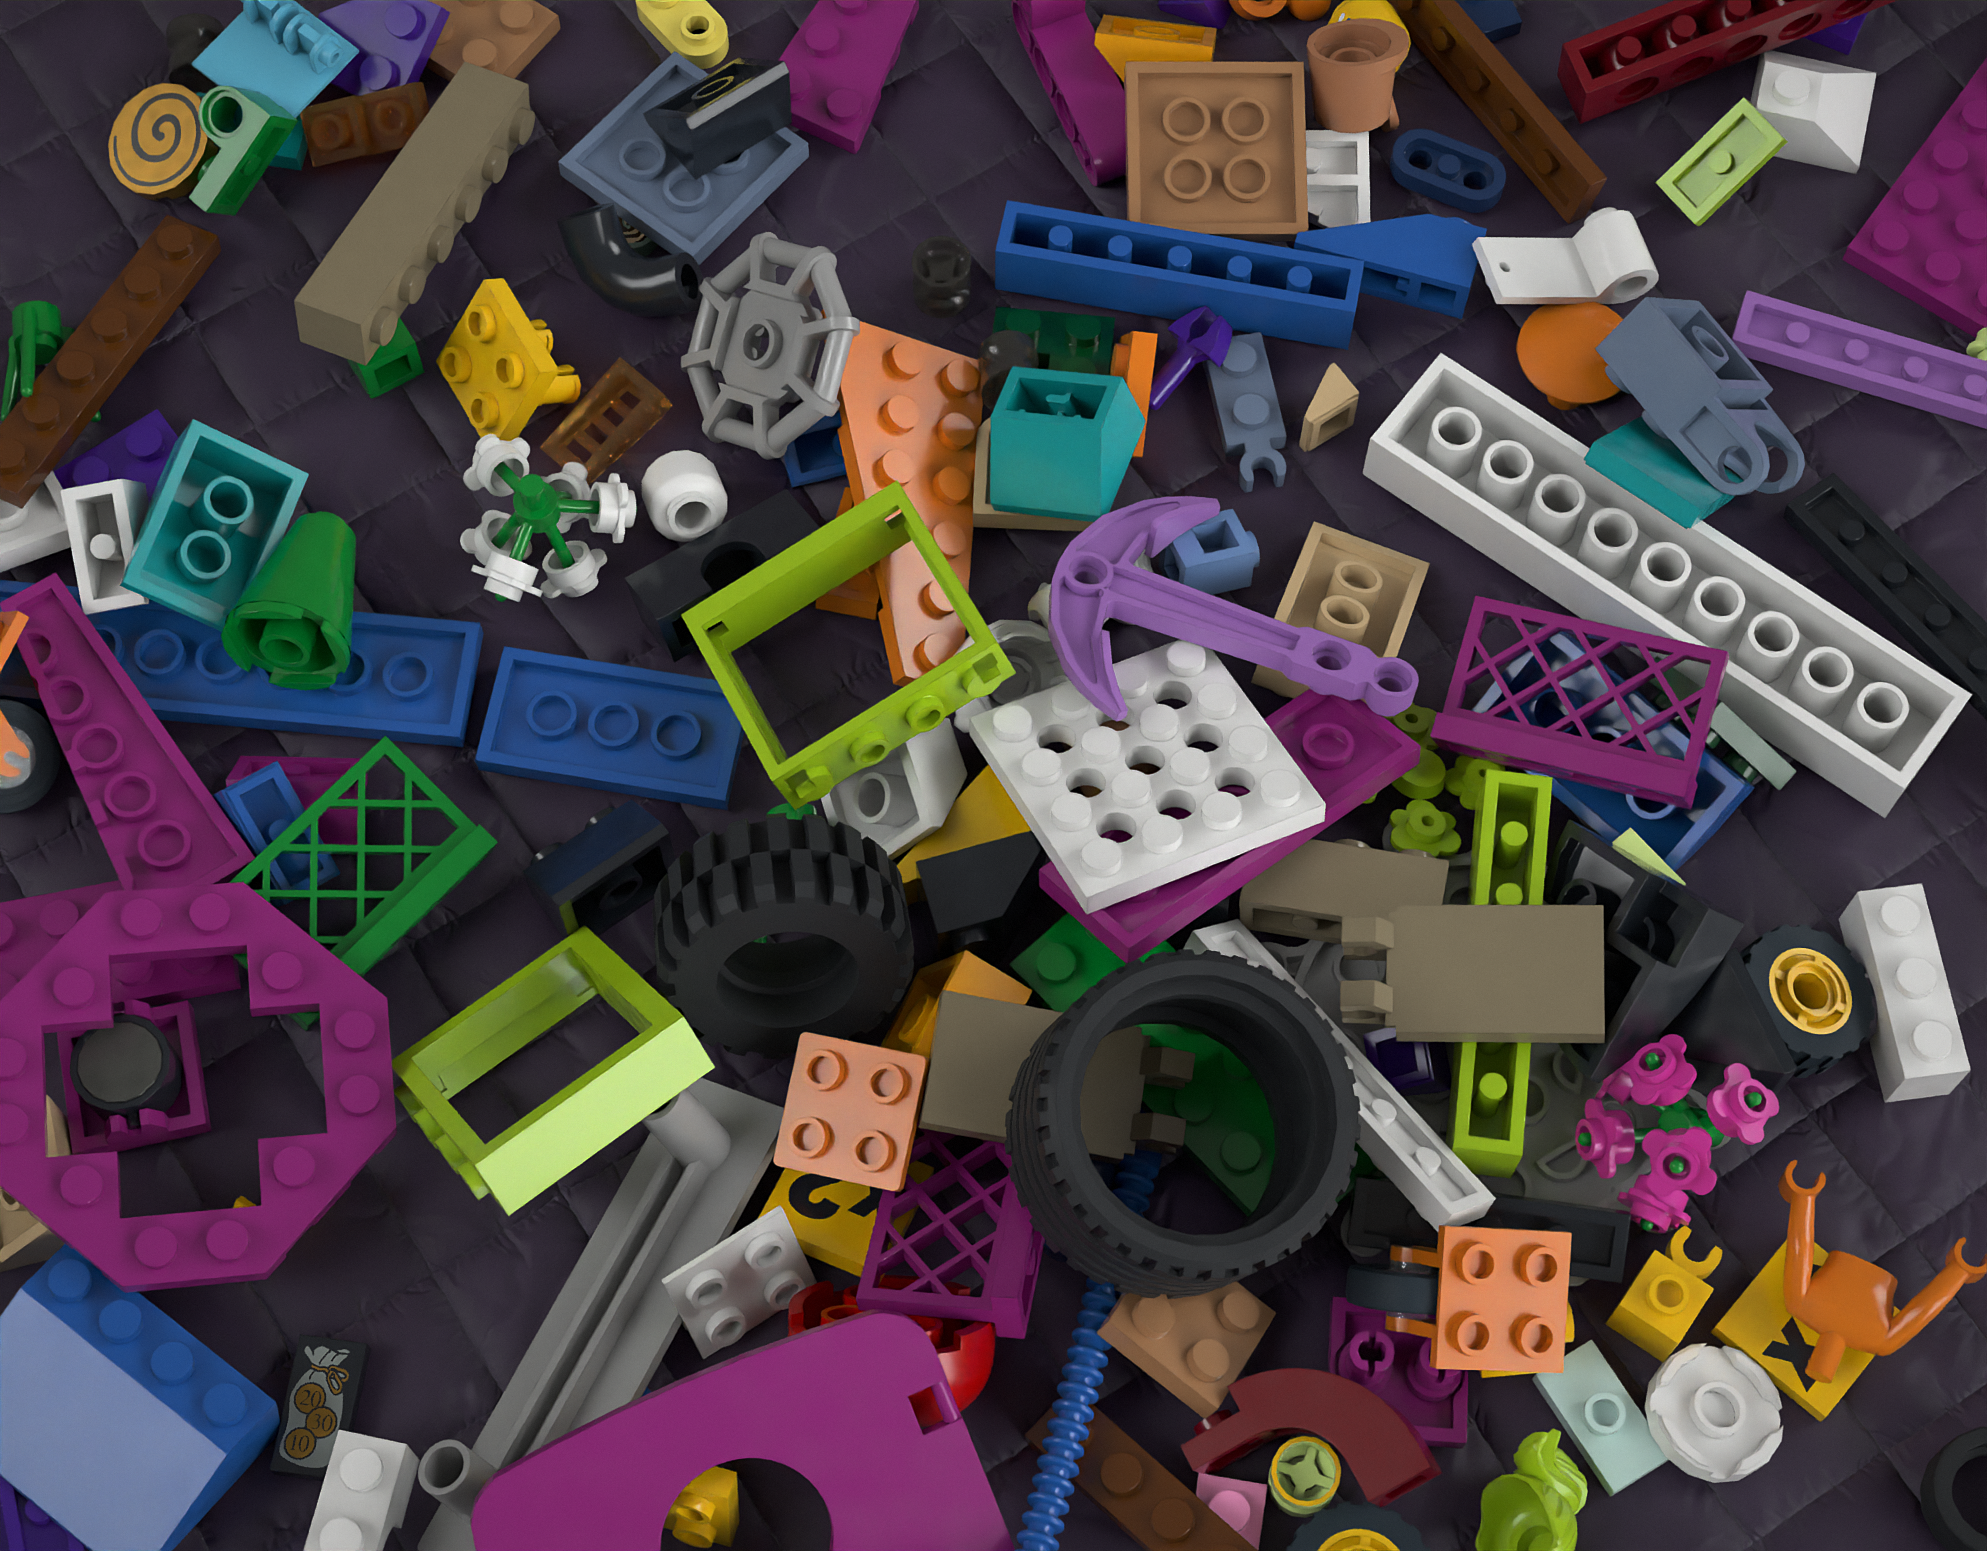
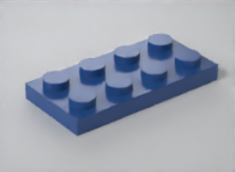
M504 646L475 762L478 770L727 810L744 729L717 680Z

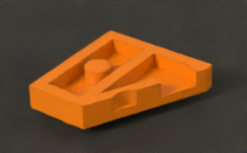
M1132 331L1118 338V344H1115L1110 371V376L1124 378L1146 420L1131 457L1133 459L1143 456L1158 334Z

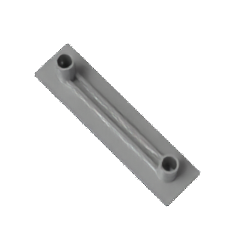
M699 1078L641 1120L650 1131L647 1140L472 1450L457 1440L449 1439L434 1444L422 1457L418 1468L419 1482L422 1488L439 1500L441 1504L418 1543V1551H476L470 1523L474 1500L486 1481L494 1473L549 1442L643 1395L683 1322L662 1279L729 1238L775 1153L784 1112L783 1107Z

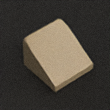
M1335 363L1328 367L1304 416L1299 444L1304 452L1307 450L1311 451L1353 425L1359 391Z

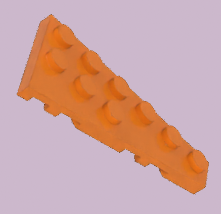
M822 310V311H821V314L823 315V319H824V318H826V315H825L824 310ZM860 321V334L852 339L837 394L842 426L837 431L854 507L898 480L968 593L973 538L976 437L982 420L986 362ZM896 511L892 515L885 518V521L890 520L902 511ZM912 540L868 567L869 573L876 574L883 608L878 612L893 684L905 687L953 657L965 642L966 630Z

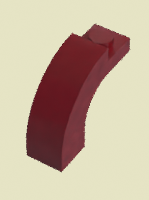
M1275 1369L1245 1377L1228 1385L1227 1387L1240 1411L1233 1415L1230 1409H1225L1208 1416L1194 1426L1193 1430L1197 1436L1180 1445L1193 1471L1213 1475L1277 1438L1292 1434L1321 1436L1332 1443L1343 1455L1368 1502L1380 1507H1384L1442 1473L1419 1432L1393 1405L1347 1378L1315 1369Z

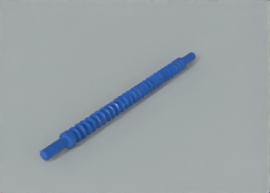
M1141 1108L1140 1113H1146V1112ZM1135 1149L1133 1156L1124 1154L1123 1160L1118 1164L1121 1172L1117 1173L1114 1178V1183L1118 1188L1111 1192L1132 1212L1145 1218L1141 1212L1146 1211L1150 1207V1201L1145 1195H1149L1154 1191V1183L1151 1179H1154L1159 1173L1162 1155L1156 1152ZM1089 1277L1086 1279V1286L1091 1292H1086L1082 1295L1081 1302L1087 1309L1077 1313V1321L1082 1327L1072 1331V1339L1077 1345H1072L1067 1349V1357L1072 1363H1067L1062 1367V1374L1068 1381H1062L1057 1386V1392L1063 1399H1058L1052 1404V1410L1058 1417L1052 1418L1047 1422V1428L1053 1436H1047L1042 1440V1447L1048 1454L1041 1455L1037 1459V1465L1043 1473H1037L1032 1477V1484L1038 1491L1032 1492L1027 1496V1503L1033 1510L1022 1514V1522L1028 1528L1017 1533V1541L1023 1547L1015 1551L1059 1550V1542L1053 1535L1064 1531V1523L1058 1517L1069 1512V1504L1063 1498L1074 1493V1485L1068 1479L1074 1478L1079 1474V1467L1073 1460L1080 1459L1084 1455V1448L1078 1442L1084 1441L1089 1437V1430L1083 1423L1090 1422L1094 1418V1412L1088 1405L1096 1403L1099 1399V1394L1093 1387L1103 1383V1375L1098 1369L1108 1365V1357L1102 1351L1109 1350L1112 1345L1097 1334V1331L1118 1301L1117 1298H1120L1122 1292L1114 1290V1284L1105 1282L1100 1285L1089 1279Z

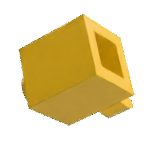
M1687 1226L1681 1227L1670 1239L1666 1246L1665 1256L1657 1250L1653 1251L1605 1323L1662 1363L1679 1345L1713 1292L1714 1288L1702 1280L1714 1271L1722 1257V1249L1715 1246L1704 1261L1694 1262L1688 1259L1683 1251V1244L1688 1239L1692 1230Z

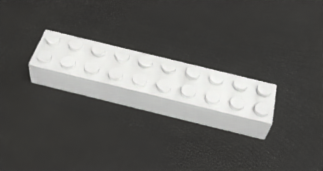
M1440 353L1370 438L1362 474L1584 620L1728 651L1729 660L1718 699L1729 707L1756 734L1885 818L1951 727L1972 694L1705 522L1700 521L1690 529H1685L1586 465V461L1583 459L1590 448ZM1624 646L1636 655H1638L1639 657H1641L1642 659H1644L1639 649ZM1649 651L1653 659L1658 656L1663 660L1669 656ZM1684 660L1673 668L1704 688L1710 665Z

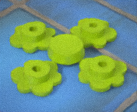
M1412 702L1406 710L1395 716H1383L1421 746L1419 764L1392 782V785L1399 792L1416 800L1409 802L1406 810L1397 809L1391 813L1389 823L1393 830L1390 835V843L1399 852L1406 849H1417L1428 852L1437 859L1438 854L1450 856L1457 853L1461 845V838L1454 831L1456 825L1455 818L1447 812H1440L1433 804L1424 799L1437 796L1445 787L1450 793L1460 796L1462 806L1469 810H1475L1476 799L1486 770L1505 771V766L1462 755L1456 759L1454 768L1446 772L1445 765L1440 757L1430 751L1439 747L1430 737L1437 713L1432 709L1419 707ZM1377 793L1369 799H1367L1366 801H1364L1363 803L1367 804L1373 802L1376 798Z

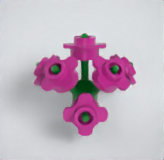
M1675 1034L1664 1036L1659 1043L1650 1042L1642 1047L1630 1061L1605 1078L1595 1098L1587 1100L1584 1109L1586 1119H1581L1578 1122L1575 1131L1576 1147L1580 1156L1584 1160H1590L1597 1167L1598 1175L1602 1179L1612 1178L1616 1172V1165L1628 1163L1633 1156L1635 1143H1642L1644 1152L1650 1156L1651 1173L1649 1175H1638L1633 1188H1630L1628 1193L1619 1192L1617 1200L1631 1208L1629 1211L1631 1220L1639 1224L1643 1230H1652L1659 1233H1666L1668 1227L1678 1229L1679 1224L1689 1225L1691 1217L1683 1212L1689 1197L1682 1190H1692L1698 1195H1705L1714 1188L1717 1182V1175L1709 1168L1711 1163L1710 1148L1718 1146L1722 1142L1724 1135L1739 1137L1743 1143L1748 1145L1761 1142L1764 1138L1763 1127L1767 1119L1777 1115L1779 1111V1102L1776 1095L1771 1090L1766 1089L1761 1082L1752 1079L1748 1068L1740 1063H1734L1725 1068L1724 1083L1715 1086L1708 1094L1706 1102L1707 1111L1702 1108L1689 1106L1684 1096L1691 1089L1697 1073L1693 1065L1685 1060L1684 1052L1687 1048L1685 1041L1681 1036ZM1611 1095L1622 1106H1625L1631 1100L1641 1105L1650 1104L1661 1116L1658 1119L1657 1127L1633 1128L1632 1122L1625 1111L1604 1110L1602 1101Z

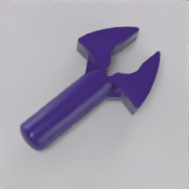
M1203 306L1187 313L1168 327L1170 333L1178 340L1177 350L1152 379L1149 409L1158 410L1196 363L1209 360L1218 368L1222 365L1230 347L1233 331L1231 325L1222 315H1219L1217 318L1207 306Z

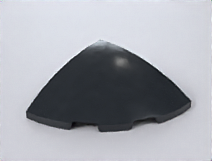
M1568 820L1548 865L1544 879L1543 900L1549 905H1603L1605 1042L1558 1043L1562 1051L1572 1064L1589 1080L1596 1083L1603 1081L1630 1061L1642 1047L1649 1044L1694 998L1720 964L1745 925L1686 886L1572 820Z

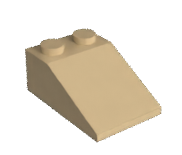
M1314 521L1274 619L1297 628L1310 627L1368 647L1377 658H1396L1430 563ZM1257 664L1251 683L1270 689L1280 696L1292 697L1294 699L1310 689L1307 685L1288 679L1281 671Z

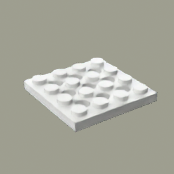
M1180 639L1112 664L1120 693L1128 708L1126 718L1120 720L1130 725L1124 730L1115 731L1106 726H1099L1113 719L1087 700L1070 680L969 717L971 738L1086 914L1098 911L1325 821L1326 803L1214 651ZM1173 698L1182 700L1187 705L1180 709H1173L1168 705L1157 703ZM1197 741H1208L1219 748L1211 752H1204L1197 748L1188 747V745ZM1051 742H1063L1072 748L1063 753H1056L1041 747ZM1139 763H1150L1159 767L1160 770L1154 774L1145 775L1140 771L1130 770L1129 768ZM1235 784L1246 787L1250 792L1236 797L1228 792H1220L1219 789L1226 785ZM1090 785L1097 787L1102 792L1096 796L1086 798L1081 794L1070 791L1078 786ZM1180 807L1192 814L1187 818L1177 820L1168 815H1161L1160 812L1166 808ZM1110 830H1122L1128 832L1133 837L1125 842L1116 843L1111 839L1101 838L1100 836Z

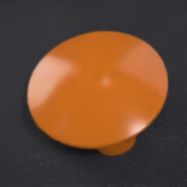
M1598 302L1543 305L1528 317L1519 333L1516 352L1522 371L1538 390L1547 395L1549 403L1560 410H1572L1580 404L1597 403L1616 395L1621 389L1607 376L1605 367L1608 364L1595 348L1618 326L1623 318L1612 309Z

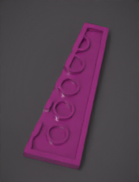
M819 0L778 60L785 62L790 73L792 123L790 125L855 155L862 144L879 104L881 89L889 70H893L899 57L900 44L909 24H913L919 10V0Z
M57 573L0 602L2 612L19 611L29 617L16 645L123 890L229 883L255 859L254 855Z

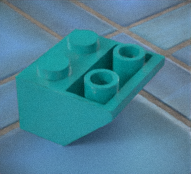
M1012 366L991 414L990 504L995 511L1095 522L1099 517L1110 512L1146 423L1124 378L1120 376Z

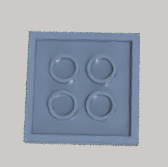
M674 51L558 163L560 176L601 205L614 203L618 217L669 253L687 252L700 265L809 157L808 142L784 127L695 180L648 125L643 115L646 111L709 75Z

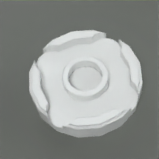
M1707 1343L1691 1344L1666 1359L1648 1384L1645 1411L1650 1433L1665 1457L1688 1475L1712 1483L1739 1481L1766 1464L1781 1443L1783 1426L1779 1428L1780 1416L1778 1411L1782 1409L1778 1390L1765 1370L1742 1351L1728 1346H1723L1721 1349L1705 1346Z

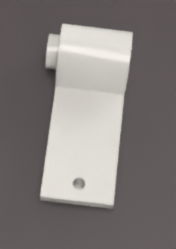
M1612 207L1600 209L1588 216L1584 226L1573 238L1478 237L1472 243L1486 278L1485 283L1489 286L1496 304L1624 303L1648 292L1657 283L1659 277L1633 215L1629 211H1617L1616 208Z

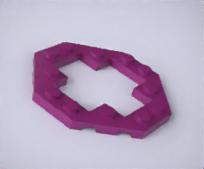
M244 882L106 892L0 1000V1188L27 1209L31 1216L71 1249L74 1248L96 1266L106 1278L124 1293L267 1279L286 1258V1253L311 1225L314 1227L351 1186V1181L375 1154L378 1155L397 1134L387 997ZM247 953L252 1017L320 1011L327 1133L258 1139L262 1206L122 1218L120 1163L117 1151L48 1157L44 1033L114 1028L111 964Z

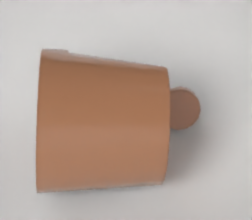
M1359 18L1331 23L1312 33L1308 38L1306 46L1313 112L1317 123L1326 129L1340 133L1366 132L1381 127L1384 132L1397 129L1399 118L1392 92L1395 68L1399 66L1408 53L1409 36L1405 29L1393 22L1381 19Z

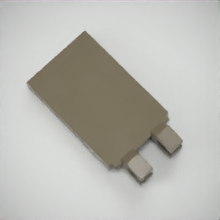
M1398 905V911H1387V920L1377 916L1342 917L1341 943L1342 947H1344V959L1386 961V984L1376 980L1340 981V1010L1342 1011L1343 1023L1385 1024L1386 1028H1396L1397 1041L1605 1042L1603 905Z
M943 990L938 1001L929 1056L930 1066L922 1099L918 1128L1005 1144L1007 1139L1005 1117L1006 1113L1012 1109L1013 1102L1008 1099L1011 1088L1015 1083L1017 1072L1022 1062L1030 1056L1031 1052L1029 1050L1036 1040L1063 1013ZM1136 1026L1114 1031L1101 1039L1086 1067L1080 1095L1081 1131L1090 1160L1118 1165L1123 1160L1124 1154L1133 1156L1135 1149L1174 1155L1176 1148L1180 1149L1183 1146L1187 1119L1154 1112L1140 1113L1144 1084L1182 1090L1185 1087V1082L1189 1083L1192 1080L1196 1053L1163 1046L1149 1047L1151 1036L1141 1034L1142 1028Z

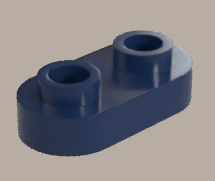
M1429 129L1409 130L1399 136L1393 146L1390 160L1392 176L1401 186L1470 213L1485 212L1493 208L1501 199L1506 181V171L1501 161L1491 153ZM1420 163L1425 165L1427 169L1422 170L1411 164ZM1473 184L1480 187L1481 190H1474L1465 186Z

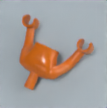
M1793 1160L1788 1164L1778 1182L1779 1193L1785 1201L1790 1203L1783 1279L1784 1302L1789 1314L1820 1334L1805 1373L1814 1380L1830 1384L1846 1347L1883 1357L1891 1355L1904 1346L1940 1313L1964 1283H1975L1984 1277L1987 1273V1253L1982 1258L1979 1267L1970 1266L1964 1261L1961 1254L1966 1237L1960 1238L1947 1253L1946 1266L1893 1317V1298L1898 1281L1892 1274L1868 1261L1842 1251L1833 1250L1830 1251L1823 1266L1811 1277L1814 1259L1815 1198L1825 1186L1826 1176L1821 1171L1812 1188H1801L1796 1185L1792 1177V1172L1798 1161Z

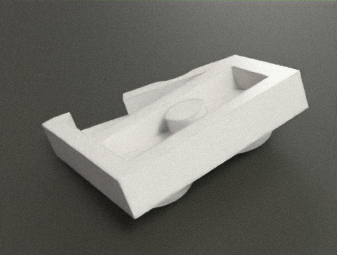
M1306 130L1308 222L1323 229L1370 222L1369 131L1340 133L1333 130Z

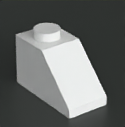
M116 479L62 489L61 495L82 610L85 615L149 604L148 598L120 586L149 506L145 483L127 479Z

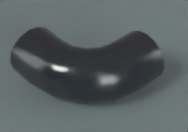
M614 203L586 208L557 219L566 251L581 280L606 304L637 317H668L699 310L703 296L699 287L703 282V276L693 256L687 252H681L658 258H648L637 253L628 244L623 234Z

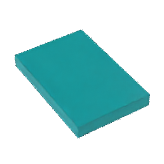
M1642 415L1594 441L1583 459L1586 461V465L1685 529L1692 528L1735 497L1721 493L1713 487L1670 439L1660 437L1646 424ZM1724 467V471L1731 481L1735 483L1744 481L1739 475Z

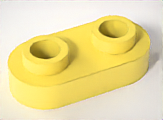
M635 0L640 21L671 54L674 51L700 69H707L717 65L727 55L729 49L727 25L724 19L706 0ZM697 29L706 30L702 34H692Z

